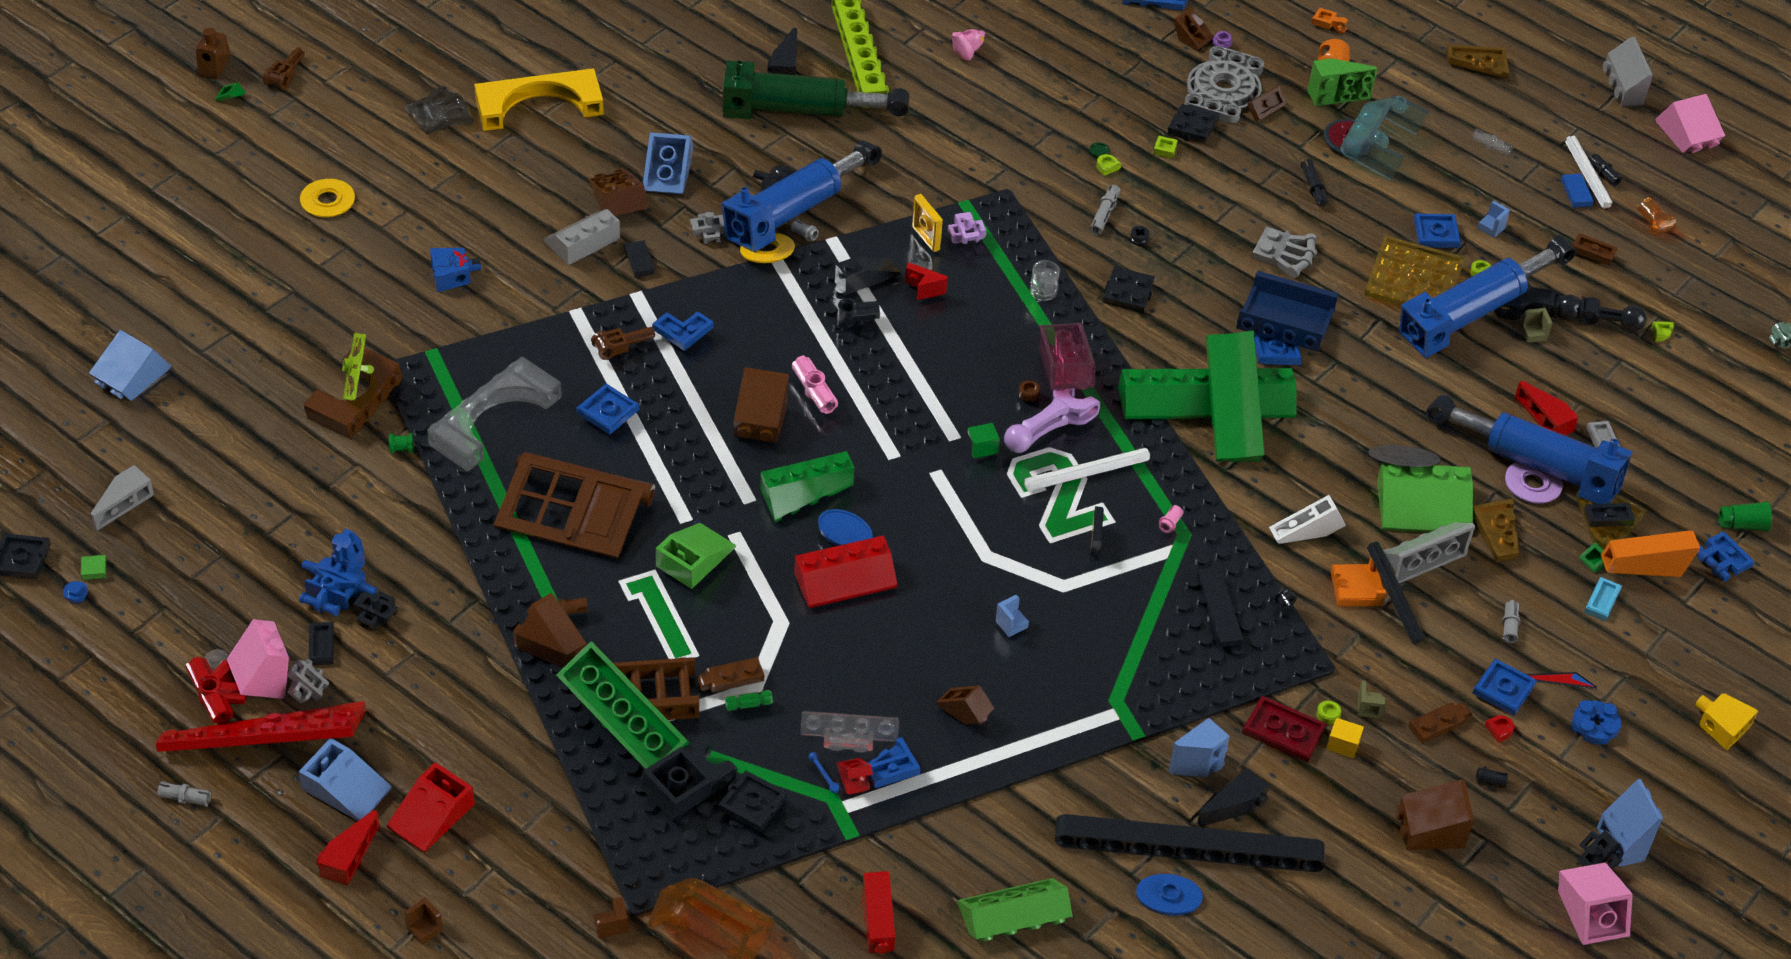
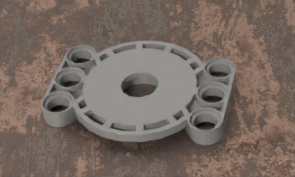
M1221 46L1212 47L1209 53V61L1199 64L1189 73L1187 79L1189 94L1185 98V105L1218 112L1219 120L1226 123L1238 122L1241 111L1249 109L1246 103L1261 95L1262 87L1258 76L1263 73L1264 61L1261 58ZM1214 54L1222 55V57L1214 56ZM1251 65H1257L1259 68L1251 67ZM1227 82L1233 87L1221 88L1216 83ZM1190 101L1198 102V104H1192ZM1208 107H1215V108H1217V109H1216V110H1212V109H1209ZM1231 112L1235 113L1236 115H1229L1227 113Z

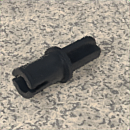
M1592 154L1589 161L1598 171V175L1603 176L1613 187L1619 185L1622 181V176L1612 168V164L1607 163L1598 154Z

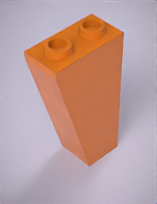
M1694 531L1610 540L1601 557L1607 573L1681 577L1699 552L1700 544Z

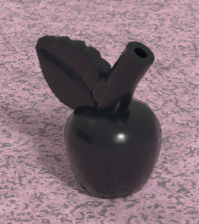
M779 165L773 167L770 174L755 170L753 178L762 180L761 188L763 191L796 171L789 166Z

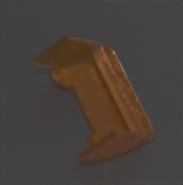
M687 878L660 891L647 928L653 929L662 924L666 930L672 933H679V931L688 929L728 950V959H755L772 933L776 922L769 915L699 879Z

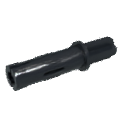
M1306 159L1308 166L1304 160L1301 162V168L1308 181L1309 192L1314 197L1317 206L1324 207L1328 203L1325 186L1318 177L1313 161Z

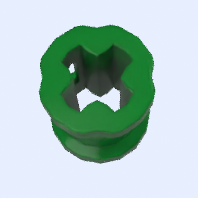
M394 433L389 434L390 453L395 451L413 453V433H409L408 436H395Z

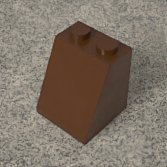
M744 368L734 416L733 436L766 442H778L788 405L789 374Z
M1465 779L1402 795L1400 804L1396 805V818L1401 821L1400 837L1401 840H1405L1406 850L1465 848L1474 822Z

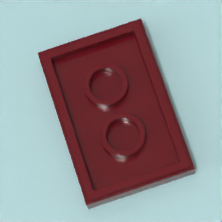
M1261 696L1243 727L1242 734L1308 763L1327 728V724Z

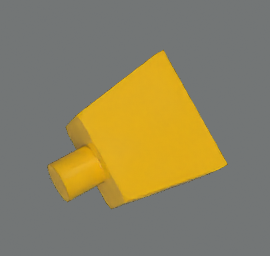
M1721 694L1714 702L1702 695L1695 704L1696 708L1704 712L1699 723L1700 727L1726 750L1752 726L1758 710L1727 694Z

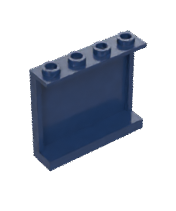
M1257 271L1253 287L1244 308L1239 311L1236 329L1243 331L1254 330V334L1319 352L1335 312L1339 293Z

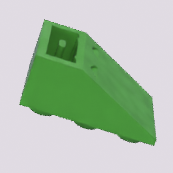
M1333 58L1313 61L1307 91L1315 106L1371 99L1377 67Z
M698 523L670 534L656 547V567L692 589L733 551L736 545L705 525Z

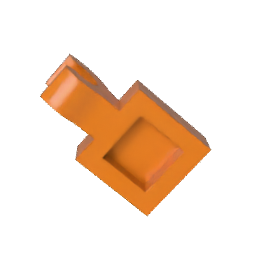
M1319 7L1312 18V25L1329 30L1333 27L1340 34H1344L1347 30V27L1344 26L1348 19L1337 17L1336 12Z

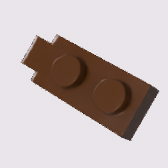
M758 657L707 668L705 673L697 676L701 690L711 689L712 692L763 682L765 678Z
M1451 702L1411 720L1408 727L1423 744L1463 726L1472 715V712L1463 702L1457 705Z

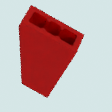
M889 871L864 873L862 908L868 953L876 952L883 954L888 951H894L895 929Z

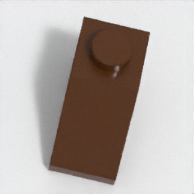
M980 685L950 688L936 702L938 707L964 724H982L988 719V714L994 709Z

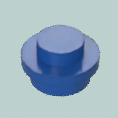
M80 581L70 582L63 589L65 599L74 604L84 601L88 593L87 586Z

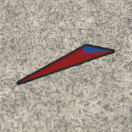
M1577 672L1526 674L1537 680V682L1597 689L1596 685Z

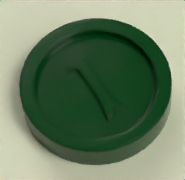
M1102 142L1091 144L1089 149L1090 155L1097 159L1101 155L1109 154L1110 151L1109 146Z

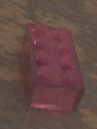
M1083 324L1039 325V350L1051 390L1064 391L1072 388L1083 390L1088 387H1095V361Z

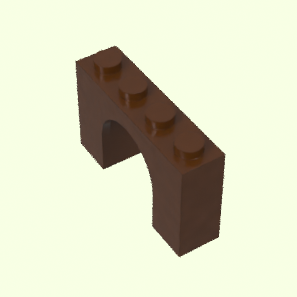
M364 347L361 365L369 364L374 367V371L370 374L360 370L359 378L370 384L367 391L355 400H339L316 389L303 405L307 418L351 439L362 429L367 419L374 415L382 401L388 398L392 389L400 384L403 377L400 364ZM350 349V351L344 356V358H347V359H348V357H349V355H350V352H351V349Z

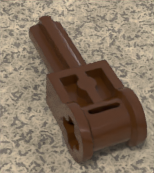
M297 47L284 62L276 60L271 67L266 69L263 83L265 85H275L279 89L285 90L289 82L296 75L295 66L305 56V52L300 47Z
M653 327L623 334L620 328L607 332L599 331L592 336L591 344L598 349V355L601 359L608 360L615 355L628 352L630 344L654 338L655 331Z

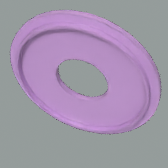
M1519 462L1513 463L1505 474V482L1508 489L1516 497L1526 502L1535 504L1549 503L1557 499L1563 489L1562 479ZM1528 475H1536L1543 480L1544 485L1540 488H1532L1525 483L1524 478Z

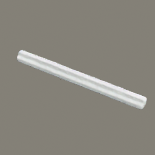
M1142 448L1026 478L1024 484L1027 491H1032L1149 460L1150 453L1147 448Z

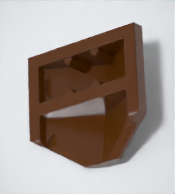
M1190 7L1173 21L1179 41L1198 50L1213 40L1214 35H1211L1208 26L1193 11L1194 9Z

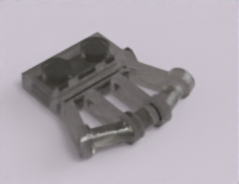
M443 85L439 86L429 96L405 106L406 113L426 135L441 128L446 130L449 125L463 123L469 126L474 123L473 115L470 114L469 110L470 105L463 101L459 93H453Z

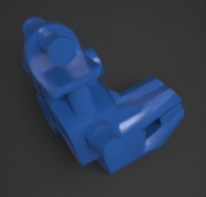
M344 529L343 533L334 536L331 558L325 557L319 563L304 560L301 566L316 576L313 580L307 579L305 581L306 592L301 594L299 602L313 606L317 612L325 611L335 617L339 614L340 609L348 610V600L350 598H358L364 591L371 595L377 594L378 588L366 582L365 573L360 570L365 564L362 540L353 531Z

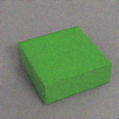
M106 555L81 557L82 580L106 578Z

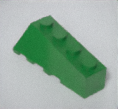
M847 451L761 472L760 490L774 522L782 520V516L788 513L792 515L799 512V508L807 504L813 505L824 496L830 497L853 486L854 465Z

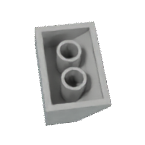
M1630 37L1607 54L1606 61L1603 62V71L1607 74L1609 84L1614 90L1615 98L1618 99L1621 106L1644 105L1653 77L1636 38Z
M605 209L544 238V242L563 261L570 265L619 240L620 221L608 209Z

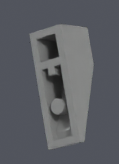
M135 465L115 476L91 512L93 526L96 531L154 495L151 480Z

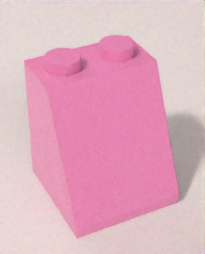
M1707 94L1673 102L1655 119L1657 124L1682 153L1689 151L1695 153L1704 147L1709 149L1716 147L1720 144L1719 141L1725 137Z
M253 619L228 656V664L241 695L283 699L286 693L289 656L275 622Z
M1606 863L1559 871L1558 893L1583 945L1630 936L1633 894Z

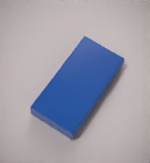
M1582 173L1562 175L1561 182L1572 207L1592 206L1594 201Z

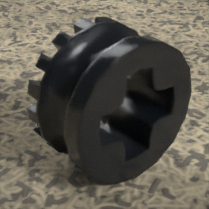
M1144 226L1133 227L1130 235L1131 243L1137 244V246L1139 244L1140 246L1142 244L1145 245V243L1147 244L1149 230Z
M1284 587L1283 590L1280 589L1281 592L1277 591L1274 594L1275 596H1273L1274 602L1277 603L1278 608L1281 610L1288 609L1297 600L1291 588Z

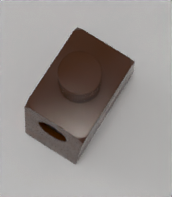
M214 28L203 30V37L196 47L198 76L218 79L231 56L226 35L215 32Z

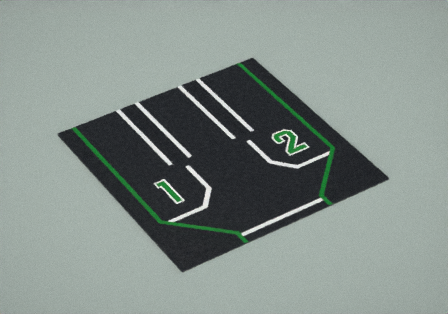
M1005 189L934 209L943 219L940 250L936 252L930 249L912 227V215L797 247L790 256L777 262H743L393 360L400 364L403 377L400 384L395 386L390 392L408 432L413 433L414 446L631 916H639L1259 700L1261 696L1268 697L1335 672V666L1295 607L1292 605L1288 609L1281 610L1278 608L1277 603L1274 602V594L1277 591L1281 592L1280 589L1282 588L1167 419H1125L1118 385L1122 369L1132 368L1011 190ZM971 212L974 221L982 220L986 229L985 238L980 239L979 242H975V240L967 241V244L952 242L951 234L948 233V225L955 224V214ZM853 257L888 258L901 271L899 276L847 295L835 283L836 263ZM910 262L948 276L947 292L944 295L917 300V287L905 283V270L908 263ZM843 299H850L856 303L878 301L880 319L856 321L852 327H840L836 323L838 303ZM698 311L714 322V328L685 351L657 332H655L654 338L630 344L628 352L615 355L608 360L601 359L598 355V349L591 344L592 336L599 331L607 332L620 328L623 334L652 327V323L667 312L681 322H684ZM803 355L809 357L816 369L825 375V382L838 401V407L833 412L828 414L820 412L814 401L805 395V387L792 369V363L797 357ZM745 367L789 374L788 405L777 443L733 436L734 416ZM1030 380L1040 385V397L1036 401L1028 402L1019 397V385L1022 382ZM1065 381L1075 385L1074 398L1085 399L1092 396L1100 401L1098 415L1086 424H1067L1057 427L1039 437L1026 451L1021 453L1012 452L1005 445L1004 435L1006 430L1015 424L1022 425L1024 420L1032 418L1043 411L1054 399V388ZM606 383L640 404V410L611 434L603 431L576 412V408ZM993 423L1000 438L998 454L974 459L972 457L973 443L969 437L968 428ZM1142 448H1147L1150 453L1149 460L1032 491H1027L1024 484L1025 479L1032 476ZM847 451L854 465L853 486L830 497L824 496L813 505L807 504L799 508V512L792 515L788 513L782 516V520L774 522L760 490L761 472ZM529 452L655 484V494L651 505H642L641 501L639 503L619 559L494 527V522L516 471V460L519 455ZM532 468L524 490L546 496L555 474ZM560 476L552 497L574 503L583 481ZM521 495L513 517L535 523L544 501ZM549 502L541 525L564 530L572 508ZM1095 506L1103 507L1100 555L1090 556ZM1171 506H1179L1183 510V516L1176 523L1175 530L1170 533L1161 531L1159 528L1160 518L1167 514ZM832 509L848 511L857 515L869 525L873 538L884 536L891 551L897 588L808 608L794 574L795 556L835 547L836 545L828 541L820 532L818 527L819 516L823 512ZM698 518L703 525L734 543L736 548L691 589L656 567V547L670 534L691 527ZM1221 568L1243 637L1242 645L1219 647L1197 577L1198 570ZM550 593L555 596L557 601L561 598L572 600L586 597L588 612L567 615L585 640L586 646L592 641L614 663L695 657V676H689L691 696L699 695V718L668 721L689 743L702 736H707L713 744L711 754L706 760L714 764H720L729 760L738 768L737 775L731 783L735 784L746 770L787 791V799L764 829L759 832L719 811V803L726 796L730 784L672 821L640 788L645 768L556 676L563 668L521 651L514 646L513 631L518 623L523 625L529 616L527 610L530 606ZM1017 595L1019 597L1018 610L1029 621L1028 628L1008 637L996 623L997 605ZM758 657L765 675L763 682L718 692H712L711 689L701 690L697 676L705 673L707 668ZM679 677L665 678L666 698L681 697ZM640 679L642 694L647 699H656L655 679ZM980 685L994 709L988 714V719L982 724H964L938 707L936 702L950 688ZM770 690L772 693V704L762 705L761 703L759 704L760 706L745 709L737 707V710L732 711L726 709V697L735 696V698H738V695L754 692L761 694V691ZM902 737L920 766V775L878 788H874L869 779L870 790L848 795L842 783L837 763L861 758L869 763L871 760L876 759L883 750H890L894 747L896 740ZM815 752L818 755V760L834 783L839 784V791L837 793L830 792V785L815 763L809 760L808 756L810 753Z

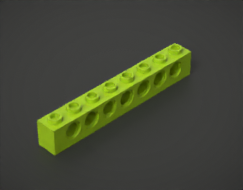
M832 0V10L857 92H861V94L862 92L866 94L868 92L888 94L889 87L885 85V74L881 72L880 59H877L876 46L873 47V36L869 34L868 21H865V11L861 9V0Z

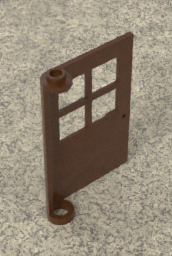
M524 452L516 460V471L494 522V527L619 559L639 503L641 501L642 505H651L655 494V484ZM532 468L555 474L546 496L524 490ZM560 476L583 481L574 503L552 497ZM521 495L544 501L535 523L513 517ZM549 502L572 508L564 530L541 525Z

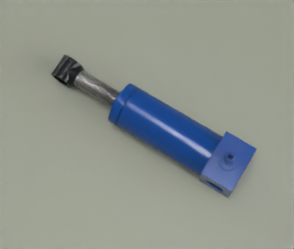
M861 140L855 145L853 153L834 164L826 159L819 158L754 196L749 194L747 187L741 188L740 193L721 203L726 239L753 252L765 247L776 240V228L838 193L841 189L840 177L859 166L866 164L874 166L879 163L882 157L881 148Z
M1559 235L1548 243L1545 251L1519 265L1513 259L1505 258L1434 298L1425 291L1401 304L1399 332L1426 359L1449 346L1450 334L1526 293L1528 289L1526 278L1551 264L1559 262L1561 265L1569 263L1575 257L1577 251L1562 235Z
M1445 395L1438 396L1426 410L1427 418L1435 424L1451 422L1489 437V451L1580 486L1578 497L1596 504H1610L1621 490L1633 452L1618 446L1619 441L1617 439H1611L1610 442L1603 440L1598 448L1505 412L1501 413L1499 418L1493 422L1457 408L1453 400Z

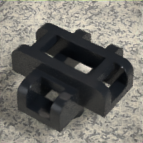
M364 591L354 602V609L360 613L357 617V623L360 625L366 624L373 631L380 624L388 625L391 616H395L398 613V607L395 606V598L381 591L378 594L372 595Z
M1604 830L1600 835L1591 831L1579 844L1585 850L1577 859L1583 867L1605 863L1610 856L1612 859L1607 865L1611 869L1623 861L1616 853L1621 844L1607 830ZM1594 839L1595 841L1588 846V844Z

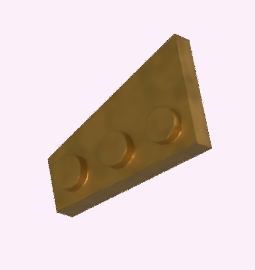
M1447 45L1448 63L1508 79L1509 68L1505 48Z
M1513 499L1473 506V518L1496 562L1516 559L1519 554Z

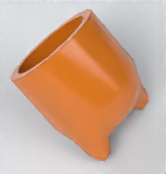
M1340 39L1326 40L1319 47L1318 60L1333 58L1350 62V47ZM1330 47L1329 51L1323 55L1324 48Z

